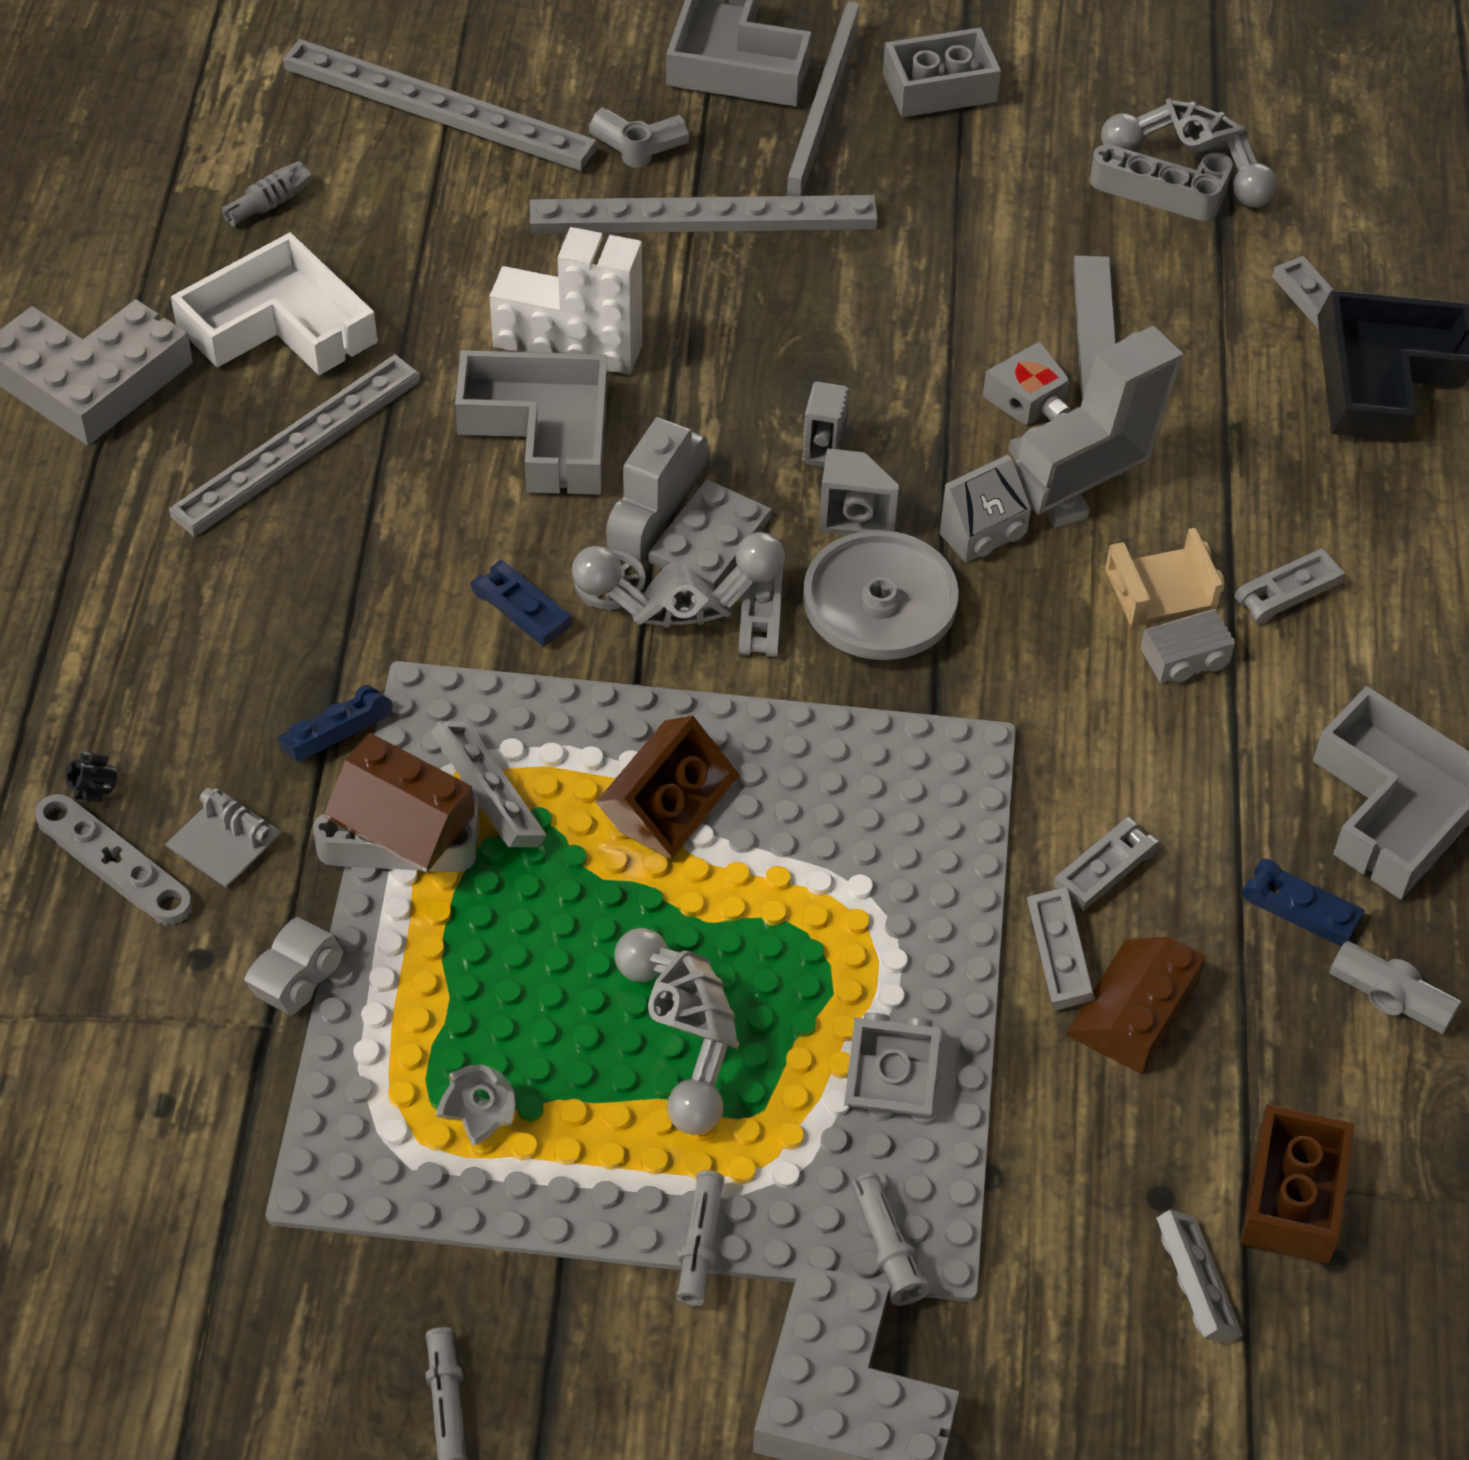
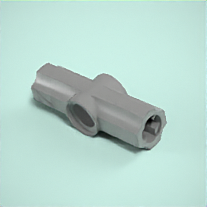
M1348 940L1341 947L1329 971L1333 976L1367 993L1370 1002L1381 1012L1394 1016L1404 1013L1442 1035L1448 1029L1462 1002L1422 981L1419 971L1410 963L1400 959H1392L1387 962Z

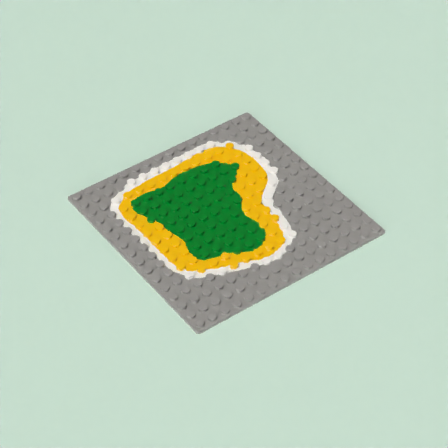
M401 661L392 663L384 695L391 700L393 707L391 713L386 718L378 721L375 735L460 779L459 773L448 757L442 753L441 747L431 734V731L438 721L469 722L547 836L539 847H508L479 805L481 825L477 858L473 866L465 871H428L426 873L422 870L344 867L330 934L334 935L344 953L337 969L326 979L318 983L266 1209L268 1223L282 1227L682 1270L679 1255L680 1250L686 1247L697 1173L708 1170L720 1173L724 1176L725 1180L722 1187L712 1252L716 1256L714 1267L709 1269V1274L795 1283L801 1263L889 1285L886 1274L881 1272L877 1266L876 1260L879 1253L877 1245L862 1211L860 1201L852 1186L854 1180L859 1181V1176L867 1173H876L880 1177L884 1193L889 1201L902 1238L913 1246L917 1256L914 1262L919 1275L926 1279L930 1289L925 1297L963 1302L973 1301L976 1298L978 1289L1015 742L1014 725L1008 722ZM693 715L740 776L673 858L667 859L619 832L596 801L664 720ZM636 928L651 929L664 939L668 949L677 952L690 951L707 958L715 975L722 980L724 985V993L735 1016L734 1025L739 1046L738 1049L727 1047L715 1084L723 1100V1113L718 1124L707 1133L690 1135L680 1131L671 1122L667 1111L668 1098L675 1086L684 1080L692 1078L704 1039L661 1024L651 1018L648 1003L657 978L648 982H635L621 974L615 963V948L619 939L630 930ZM874 1012L889 1015V1022L907 1024V1018H922L933 1021V1027L941 1028L931 1117L844 1106L855 1017L864 1018V1013ZM470 1065H484L501 1072L508 1079L515 1097L512 1124L509 1126L500 1125L490 1137L477 1145L471 1144L462 1121L448 1120L436 1116L440 1100L450 1085L449 1075ZM483 1089L477 1090V1093L483 1099H490L487 1091Z

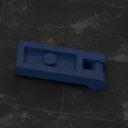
M502 560L490 567V573L486 576L479 575L470 582L472 591L479 599H486L543 647L572 626L571 615Z
M363 685L356 691L355 698L345 703L333 704L326 708L323 714L309 721H301L292 725L289 731L278 736L283 751L297 762H300L386 718L391 713L393 705L391 700L371 685Z
M1261 859L1254 869V879L1248 880L1242 890V895L1248 902L1341 947L1347 940L1350 941L1365 909L1281 870L1280 866L1270 859ZM1268 886L1279 890V893L1276 894L1270 891Z

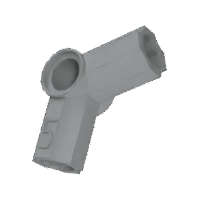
M602 107L594 114L589 124L590 134L621 152L623 162L635 168L648 165L652 160L653 154L689 143V133L681 115L648 125L640 121L628 122Z

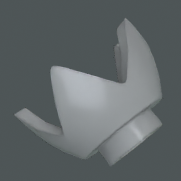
M470 1065L449 1075L450 1085L440 1100L436 1116L448 1120L462 1121L472 1145H477L490 1137L500 1125L509 1126L512 1124L515 1110L514 1092L508 1079L501 1072L484 1065ZM483 1089L487 1091L490 1099H483L477 1093V1090Z

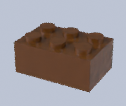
M1267 1104L1258 1130L1240 1244L1329 1264L1339 1240L1355 1123Z

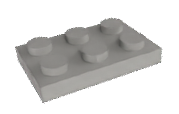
M706 479L649 551V563L662 569L671 563H683L699 575L715 591L735 566L736 551L740 542L746 536L762 531L771 519V508Z

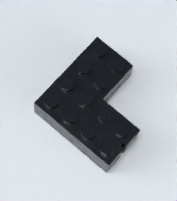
M1331 290L1317 315L1330 428L1333 435L1402 441L1417 416L1413 383L1463 387L1469 378V303Z

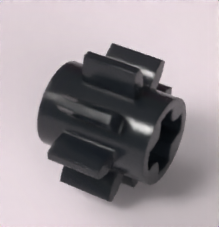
M81 752L80 760L75 759L69 763L66 769L65 781L69 789L75 790L74 799L102 802V794L108 795L114 790L117 782V772L113 765L107 764L108 755Z

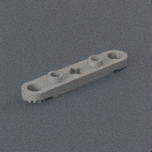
M54 794L45 797L38 803L35 809V817L40 830L54 839L60 847L136 907L148 913L157 923H163V926L168 924L175 926V923L181 924L183 923L182 920L188 919V915L192 912L189 891L73 799L66 795ZM55 808L56 811L61 808L62 811L65 809V812H68L61 820L51 821L47 819V815L50 814L49 811L54 812ZM109 855L113 858L120 855L121 862L115 863L111 861L106 863L105 858ZM173 896L174 899L178 898L179 901H182L173 910H163L160 908V903H163V899L166 901L167 897L172 899Z

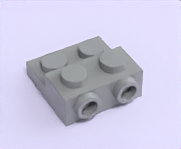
M867 1012L864 1013V1018L855 1017L844 1106L931 1117L941 1028L933 1027V1021L922 1018H907V1024L889 1022L890 1016L881 1013Z

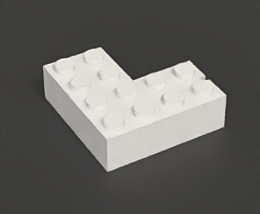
M570 227L558 255V277L502 266L490 293L493 347L515 352L607 355L608 371L631 375L642 347V241L609 235L599 262L595 265L592 263L602 241V233Z
M292 233L278 238L171 296L176 325L188 333V339L217 368L278 335L318 375H321L344 362L346 353L352 357L378 342L374 311Z

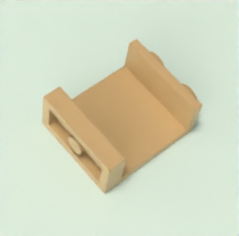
M1196 528L1188 529L1185 547L1180 550L1132 559L1124 542L1109 546L1105 570L1131 627L1217 609L1221 592L1225 589L1224 577L1220 570L1215 569L1211 561L1209 545L1206 541L1202 542Z

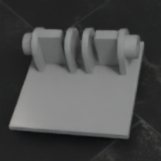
M206 788L200 795L203 809L180 829L165 846L227 888L282 835V832L218 788L213 790Z

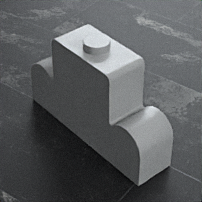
M659 417L654 419L624 464V497L615 504L608 519L606 529L608 549L627 552L642 563L706 466L708 457V440L706 436Z

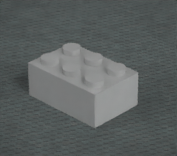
M981 27L885 43L883 76L901 117L997 102L1001 70Z

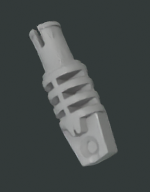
M300 161L272 172V175H267L264 179L257 181L256 184L250 185L245 195L223 206V216L227 222L230 221L232 227H235L256 213L265 214L270 209L276 208L278 204L286 202V199H291L311 183L312 175Z

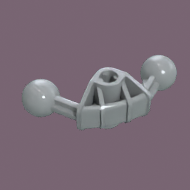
M1169 98L1166 100V105L1136 118L1131 114L1119 113L1110 117L1103 125L1101 131L1103 145H1114L1137 152L1141 148L1145 136L1174 123L1180 140L1196 159L1202 160L1209 153H1222L1227 149L1230 150L1238 170L1233 181V191L1238 201L1243 205L1251 208L1262 207L1268 204L1277 192L1278 183L1276 175L1268 166L1257 163L1247 138L1248 132L1245 126L1238 125L1221 111L1217 113L1199 106L1197 102L1186 103L1173 101Z
M757 532L746 536L740 542L736 551L737 566L715 591L687 565L675 562L665 566L652 580L643 594L621 576L622 568L617 555L603 546H590L580 551L572 564V577L578 588L587 594H608L632 614L634 622L638 625L642 623L663 625V628H669L670 625L693 623L702 625L706 621L724 616L729 617L732 614L730 607L754 581L764 582L776 577L784 566L785 551L781 542L771 534Z
M636 928L630 930L619 939L615 948V963L621 974L635 982H648L657 978L648 1003L651 1018L661 1024L704 1039L692 1078L684 1080L675 1086L668 1098L667 1111L671 1122L680 1131L690 1135L707 1133L718 1124L723 1113V1100L715 1084L727 1047L738 1049L739 1046L734 1025L735 1016L724 993V985L722 980L715 975L707 958L690 951L677 952L668 949L664 939L651 929Z

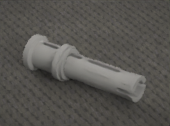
M876 1173L861 1175L858 1177L859 1181L854 1180L852 1186L879 1252L876 1263L879 1270L885 1273L891 1287L889 1292L892 1304L897 1306L917 1302L926 1296L930 1288L926 1279L920 1277L914 1261L917 1256L913 1246L902 1238L879 1175Z

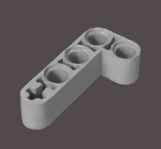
M1101 145L1094 150L1089 181L1094 188L1189 218L1205 221L1216 216L1225 198L1233 163L1227 155L1213 152L1205 155L1198 169L1194 170L1114 145Z
M473 788L475 815L429 871L462 872L471 868L475 863L481 823L478 794ZM324 814L320 815L313 824L317 856L320 861L327 865L420 870L329 821L324 817Z

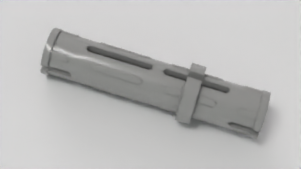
M704 1170L697 1173L686 1247L680 1250L679 1255L682 1270L676 1300L689 1306L704 1304L709 1269L714 1267L716 1256L712 1252L722 1187L725 1181L724 1176L715 1171Z
M434 1328L425 1335L429 1357V1370L426 1371L425 1376L426 1384L431 1387L437 1459L467 1460L459 1384L463 1381V1372L461 1367L457 1366L456 1335L452 1328Z

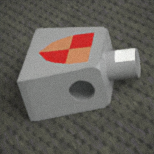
M1040 342L986 371L983 397L1023 425H1032L1044 417L1052 421L1061 413L1067 414L1071 412V409L1065 404L1069 388L1068 377Z

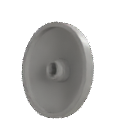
M871 530L841 537L824 547L815 556L805 575L803 601L810 623L819 635L831 645L846 653L862 658L893 660L923 652L936 644L947 633L957 611L958 584L949 563L932 546L907 534L885 530Z

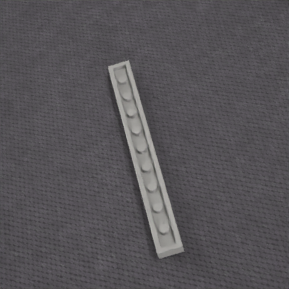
M299 39L283 58L284 69L579 171H582L596 151L595 139Z
M875 195L530 199V234L568 233L570 227L599 233L863 230L876 229L877 226Z

